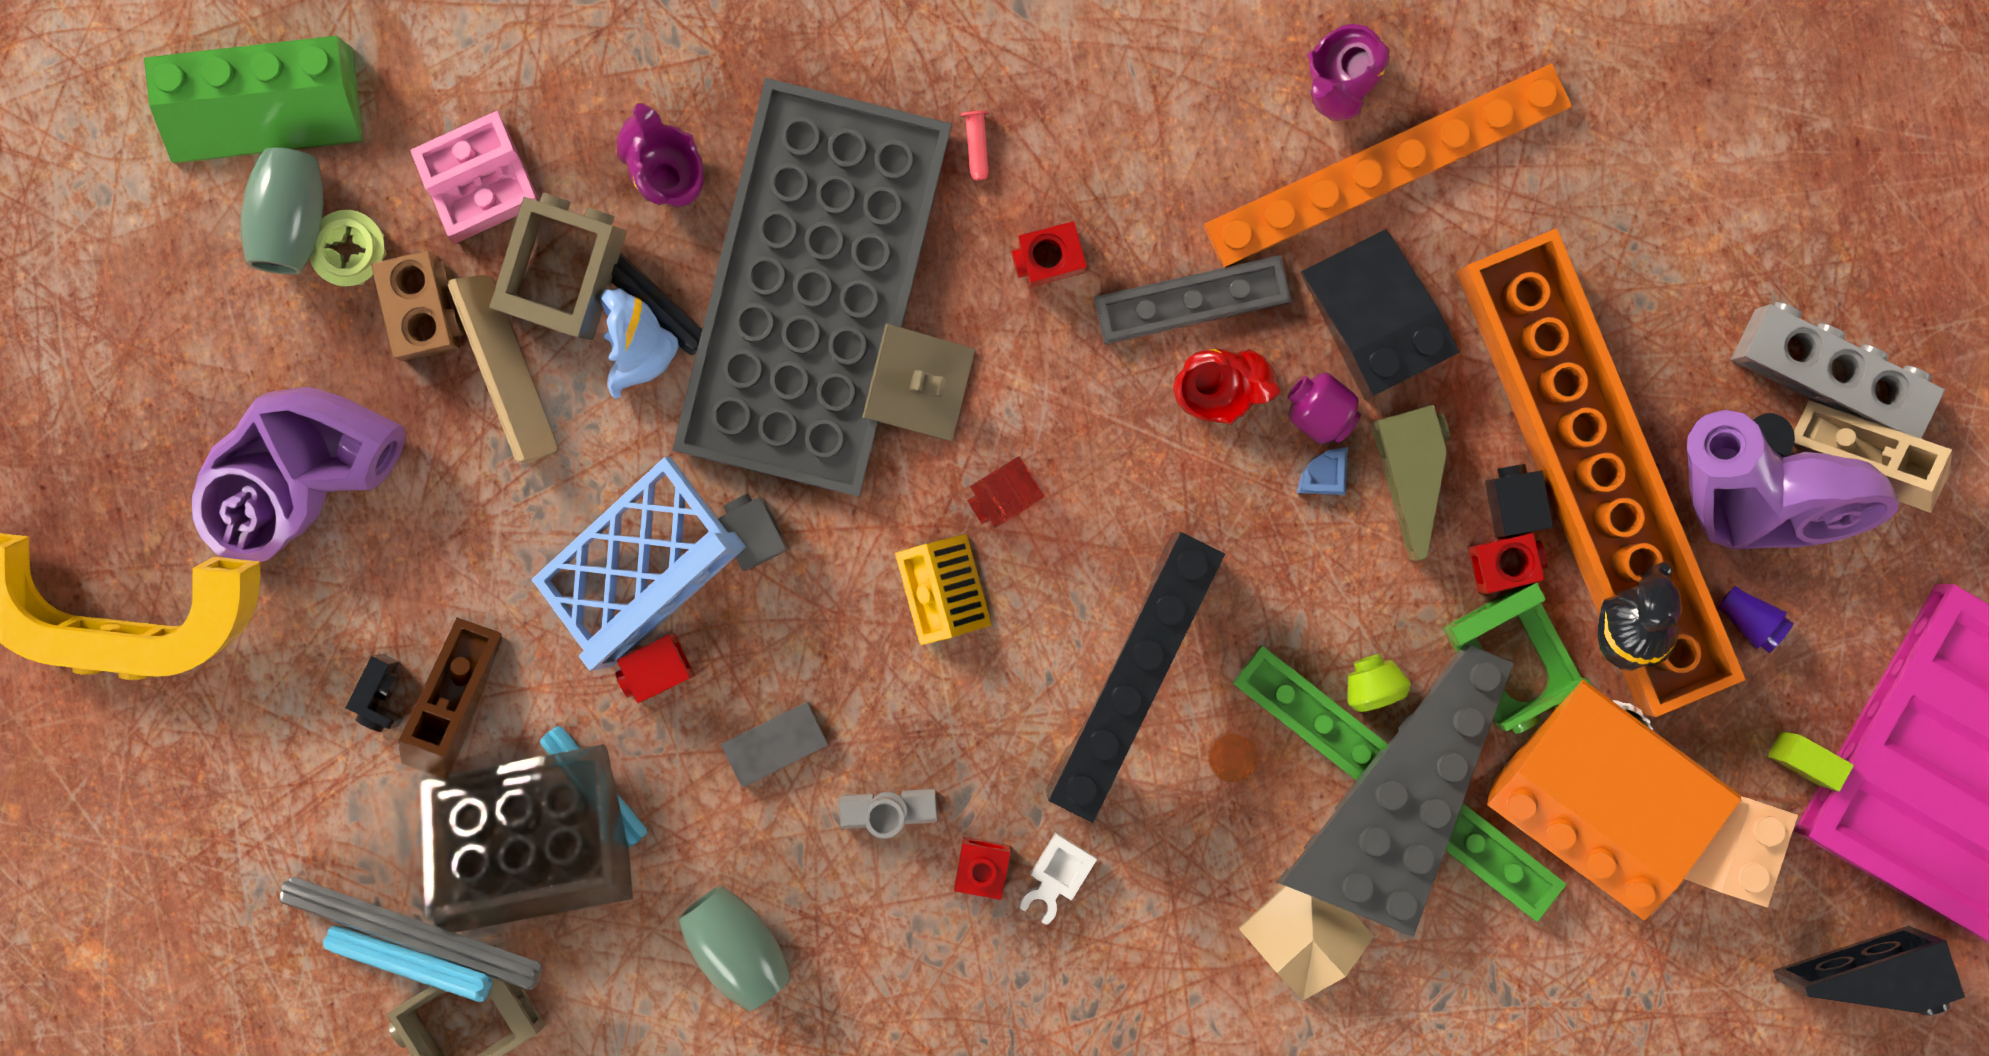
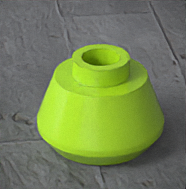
M1375 654L1353 663L1356 670L1348 674L1347 703L1356 711L1365 712L1381 708L1408 696L1411 682L1393 660L1383 661L1381 654Z

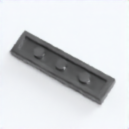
M1281 255L1094 297L1104 345L1292 302Z

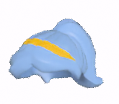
M614 288L612 290L604 289L599 296V301L605 314L608 316L607 325L609 330L604 334V338L610 341L612 347L608 359L615 361L608 373L607 387L611 396L618 399L621 398L622 389L649 382L665 372L676 355L679 346L678 339L671 332L660 327L655 315L646 303L620 288Z

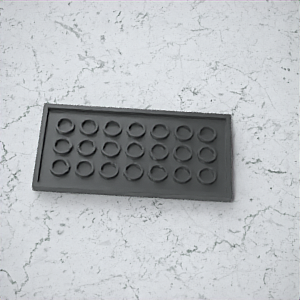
M765 78L672 451L857 497L861 496L879 424L878 421L866 419L862 416L885 325L890 324L903 327L952 130V123Z

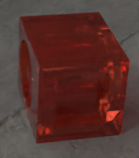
M1018 456L971 485L970 488L975 496L967 501L982 525L990 520L993 526L997 528L1042 500L1044 495L1022 459Z

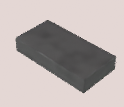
M807 701L722 743L721 746L741 787H744L829 745V742Z

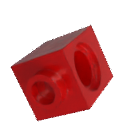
M1074 221L1019 235V249L1011 250L1018 279L1027 276L1030 288L1085 274L1087 267ZM1044 244L1055 246L1061 254L1060 262L1051 268H1044L1038 265L1034 260L1033 253L1039 246Z
M1522 533L1467 547L1478 593L1488 594L1545 580L1542 569H1546L1548 566L1545 548L1540 540L1535 541L1533 533ZM1509 548L1516 551L1520 557V567L1511 576L1505 574L1500 567L1501 555Z
M676 633L669 634L617 659L620 670L615 672L617 681L627 698L634 696L637 704L696 676Z
M963 836L954 891L1002 900L1010 857V845Z

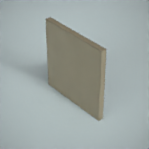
M886 324L862 417L952 441L975 349Z

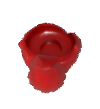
M1223 349L1195 352L1185 361L1183 370L1175 377L1173 385L1176 402L1184 412L1200 420L1233 425L1239 417H1243L1254 403L1262 405L1274 400L1281 390L1276 384L1277 377L1272 365L1265 356L1251 349L1241 350L1239 353Z

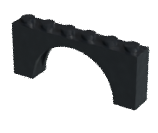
M1183 532L1171 534L1153 570L1148 590L1125 643L1088 716L1071 744L1066 747L1046 788L1049 802L1092 823L1094 822L1225 553Z

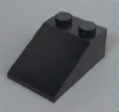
M1387 229L1300 272L1364 400L1460 353L1438 307Z
M1911 926L1893 930L1773 970L1776 980L1808 997L1920 1013L1921 1015H1935L1945 1012L1950 1008V1002L1965 998L1947 941Z

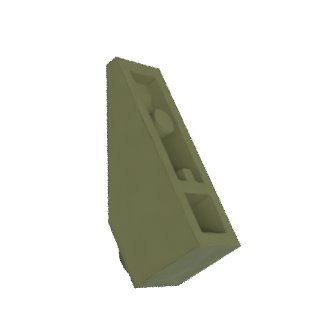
M1434 405L1370 423L1409 561L1422 560L1428 556L1447 455L1445 442L1450 440L1447 421L1443 413L1436 414Z

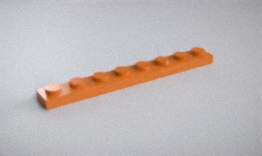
M1551 63L1205 223L1203 227L1222 268L1229 267L1570 109L1572 107L1571 102Z

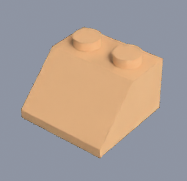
M1741 796L1740 803L1684 879L1768 908L1798 815Z

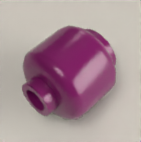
M1327 372L1320 373L1311 379L1303 376L1295 383L1287 397L1292 401L1288 413L1290 421L1319 444L1329 443L1332 440L1336 443L1341 442L1353 431L1361 416L1357 411L1359 399L1356 394Z

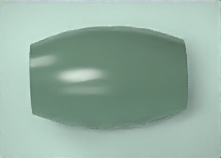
M266 148L261 153L250 173L244 191L240 215L242 248L245 262L249 267L283 275H297L304 269L314 250L320 232L324 207L323 183L316 157L287 148Z
M720 885L702 896L678 917L686 945L696 964L724 996L746 1011H752L767 1002L790 981L791 977L787 963L773 933L761 917L744 900Z

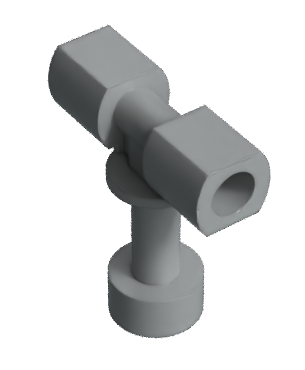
M935 788L902 791L901 796L894 792H882L875 797L873 793L839 796L842 830L867 828L875 837L887 839L898 834L903 824L938 822Z

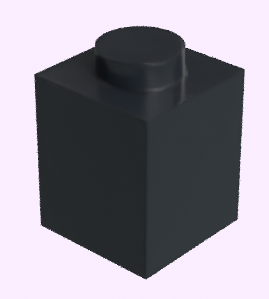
M1526 463L1498 468L1499 478L1485 481L1495 537L1553 528L1542 470L1528 473Z

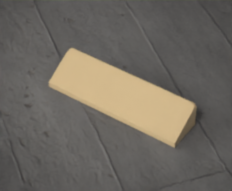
M490 275L455 278L448 281V288L515 461L528 464L556 453L558 445L506 313L489 308L496 287L494 279Z

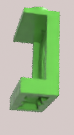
M1537 583L1518 586L1442 627L1457 654L1464 645H1471L1483 650L1476 637L1518 616L1545 666L1547 686L1539 697L1528 702L1517 701L1511 698L1505 690L1503 691L1493 722L1496 728L1504 731L1512 729L1514 734L1526 731L1541 721L1538 715L1553 706L1557 708L1582 680L1592 685L1589 679L1581 678L1545 612L1541 602L1546 599Z

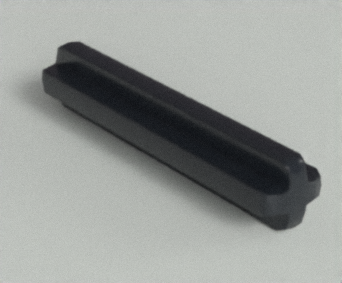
M620 253L618 263L614 264L612 283L617 288L646 303L655 315L660 327L671 332L678 339V345L690 355L697 353L702 328L627 257Z

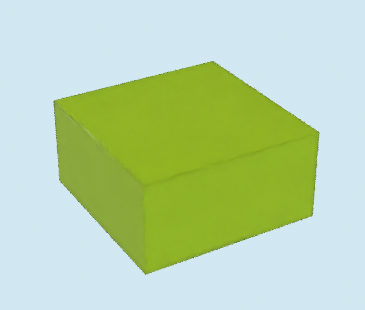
M1780 731L1766 756L1820 787L1839 792L1854 766L1852 763L1802 735Z

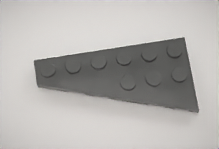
M1464 645L1429 688V694L1412 715H1408L1399 726V732L1384 750H1380L1337 804L1331 818L1318 834L1314 833L1303 847L1305 849L1293 866L1290 869H1286L1276 882L1414 937L1513 663L1474 646Z

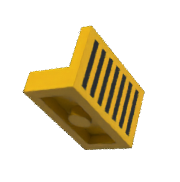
M967 533L895 553L920 645L992 626Z

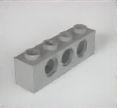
M1775 302L1774 305L1769 304L1754 310L1731 361L1819 404L1920 439L1922 438L1945 389L1931 383L1932 376L1929 373L1913 366L1898 367L1888 362L1889 355L1876 347L1862 344L1860 347L1844 340L1846 334L1833 326L1818 323L1815 326L1800 319L1802 316L1801 311L1788 304ZM1791 337L1798 339L1803 346V356L1799 362L1794 360L1788 353L1787 346ZM1835 358L1841 360L1846 367V377L1842 383L1837 381L1831 372V365ZM1879 379L1884 381L1889 388V398L1885 404L1880 402L1875 395V385Z

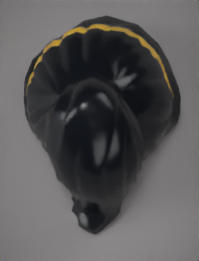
M1661 562L1652 566L1639 581L1638 586L1619 591L1617 595L1605 599L1602 603L1598 623L1599 647L1605 658L1619 669L1633 671L1644 666H1655L1665 661L1677 644L1680 630L1679 616L1683 606L1678 586L1671 581L1673 570L1667 562Z

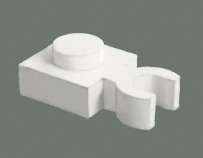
M1055 832L1030 872L1031 876L1041 881L1038 887L1031 888L1025 892L1021 898L1020 909L1026 911L1030 903L1035 899L1044 900L1048 907L1041 918V922L1046 925L1049 924L1057 912L1056 899L1058 895L1062 894L1072 901L1097 861V858Z

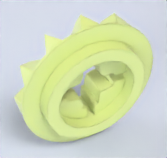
M353 210L332 212L321 220L320 232L309 258L311 265L320 277L332 284L341 287L364 285L365 281L373 276L371 264L382 261L387 255L384 247V234L373 219L363 213ZM352 235V242L364 249L365 253L352 254L349 262L344 263V255L329 248V246L345 244L347 237Z

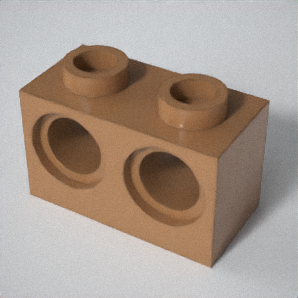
M426 250L371 264L393 358L407 362L461 349L458 336L464 334V329L457 308H451L447 284H449L448 281L452 280L445 260L440 261L439 256ZM422 270L425 276L424 287L416 294H409L406 289L408 276L414 271ZM432 316L436 322V332L431 339L421 341L417 336V326L422 319Z

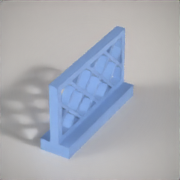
M664 457L531 580L584 650L579 657L588 670L593 671L613 667L617 663V659L629 653L743 551L746 546L735 532L726 531L671 457ZM665 475L668 476L675 486L674 506L654 504L655 484ZM643 496V503H637L636 501ZM685 500L691 508H685ZM629 508L642 509L640 537L620 535L622 514ZM653 511L673 513L671 541L651 538ZM684 514L697 515L709 531L697 543L682 542ZM610 526V528H609V534H608V533H602L603 531H605V530ZM595 539L609 540L606 567L587 565L589 544ZM620 541L639 543L637 571L618 569ZM651 545L670 547L669 568L662 574L648 572ZM682 548L689 549L685 554L681 556ZM576 557V564L570 563ZM562 569L575 570L573 597L562 596L551 582V579ZM587 572L606 574L604 601L585 599ZM617 575L637 578L635 599L629 604L615 603ZM648 579L655 580L647 587ZM584 606L603 608L602 628L593 637L583 625ZM614 609H615V610H621V611L614 617Z

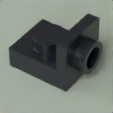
M383 653L370 657L345 707L358 714L355 719L356 722L377 732H382L384 727L392 729L400 725L403 719L401 715L379 705L381 700L388 701L398 684L399 676L394 674L399 661Z

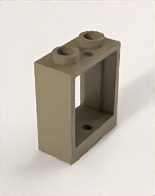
M542 193L540 201L523 197L489 308L577 338L593 340L603 310L599 296L604 289L610 288L613 279L614 264L618 263L628 230L612 226L615 218L613 215L587 207L585 215L582 216L568 211L570 201L546 193ZM543 216L598 234L573 313L518 295Z
M491 977L493 987L489 991V996L512 1033L475 1056H503L537 1035L546 1025L523 988ZM428 986L386 1014L390 1020L388 1028L391 1036L401 1048L407 1047L412 1056H444L415 1010L445 990Z

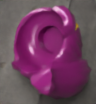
M1354 23L1340 26L1322 38L1319 44L1307 54L1310 64V76L1312 78V89L1310 91L1312 103L1321 115L1331 121L1352 119L1361 114V108L1364 105L1363 98L1382 79L1385 68L1389 63V48L1368 26Z
M637 103L633 110L634 115L624 121L616 138L617 158L628 166L632 184L647 201L657 205L667 204L677 208L689 205L700 195L704 185L702 158L698 153L693 135L681 131L678 127L663 124L660 115L653 108Z

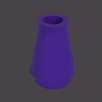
M1736 585L1732 587L1717 606L1756 650L1761 647L1768 653H1771L1779 645L1794 625L1793 622L1785 617L1786 611L1742 591Z

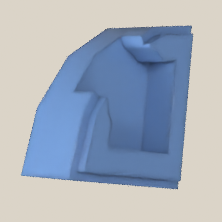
M1348 447L1327 450L1312 459L1300 475L1296 493L1346 495Z

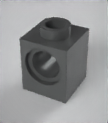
M746 494L723 506L726 514L718 518V520L727 532H735L746 546L736 556L743 571H749L790 549L764 498L758 497L752 501L750 495Z

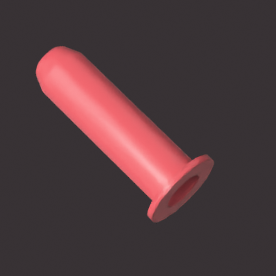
M972 111L960 114V117H965L969 167L974 181L986 180L989 174L984 115H988L989 111Z

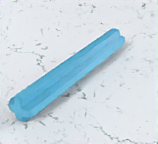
M339 925L331 926L323 940L324 948L332 953L477 1002L485 1001L493 987L491 977L483 973Z

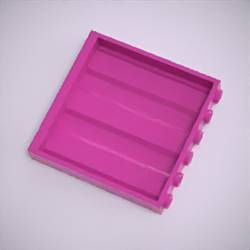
M1935 584L1837 756L1854 765L1840 792L1818 786L1793 832L1989 945V604L1955 584Z

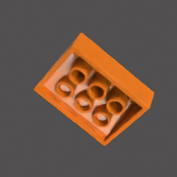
M1582 680L1492 778L1487 805L1645 921L1677 889L1740 803L1741 795L1592 685Z

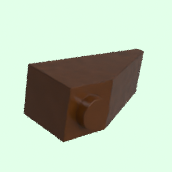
M456 618L398 740L401 764L447 780L467 737L501 642L502 633Z

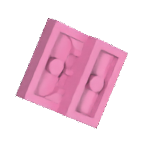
M498 111L410 150L424 187L432 196L446 234L453 244L518 216L523 197L539 201L515 144Z

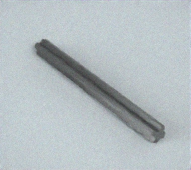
M290 877L288 881L283 882L280 888L279 899L285 905L483 973L512 985L533 990L542 978L543 966L540 962L314 883Z

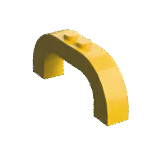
M0 533V643L14 653L42 664L71 667L72 672L75 674L92 675L107 671L118 673V677L121 679L140 680L148 676H170L183 673L204 663L231 645L247 627L257 605L260 590V561L212 557L193 567L192 605L183 625L165 626L70 615L51 606L36 589L30 572L29 536Z

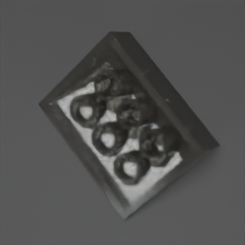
M604 744L451 774L447 780L440 777L421 780L426 920L437 927L455 933L633 899L630 852L608 749Z

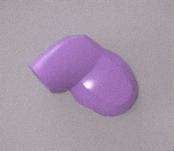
M309 386L272 391L261 395L253 401L237 427L211 448L198 473L192 495V519L200 538L216 554L224 558L260 562L271 559L286 547L291 540L302 535L319 517L327 492L372 490L379 486L391 473L400 457L406 439L404 426L342 396Z
M1721 410L1704 415L1696 422L1688 435L1689 486L1693 506L1703 532L1709 541L1731 549H1754L1767 547L1798 548L1830 543L1874 529L1888 521L1898 511L1899 502L1892 483L1869 462L1812 452H1803L1782 458L1768 444L1759 425L1744 413Z

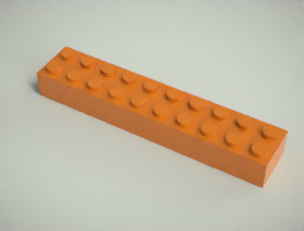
M1555 228L1468 264L1458 270L1456 274L1536 467L1538 471H1543L1546 491L1598 615L1600 616L1602 603L1605 599L1617 595L1619 591L1638 586L1639 581L1652 566L1661 562H1667L1673 570L1671 581L1678 586L1683 606L1679 616L1680 630L1678 641L1673 652L1665 661L1655 666H1644L1633 671L1621 669L1636 707L1642 710L1643 715L1658 717L1745 681L1744 674L1558 229Z

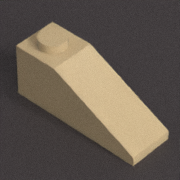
M1810 400L1794 430L1795 442L1793 447L1802 452L1824 453L1869 462L1889 479L1896 491L1899 502L1930 513L1951 472L1952 449Z

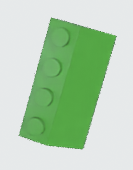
M338 36L144 57L149 107L169 158L174 164L261 154L266 148L298 150L363 142L353 48Z

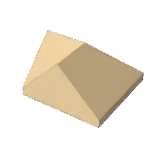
M1287 886L1280 889L1238 927L1275 972L1302 1000L1345 978L1374 938V935L1354 913Z

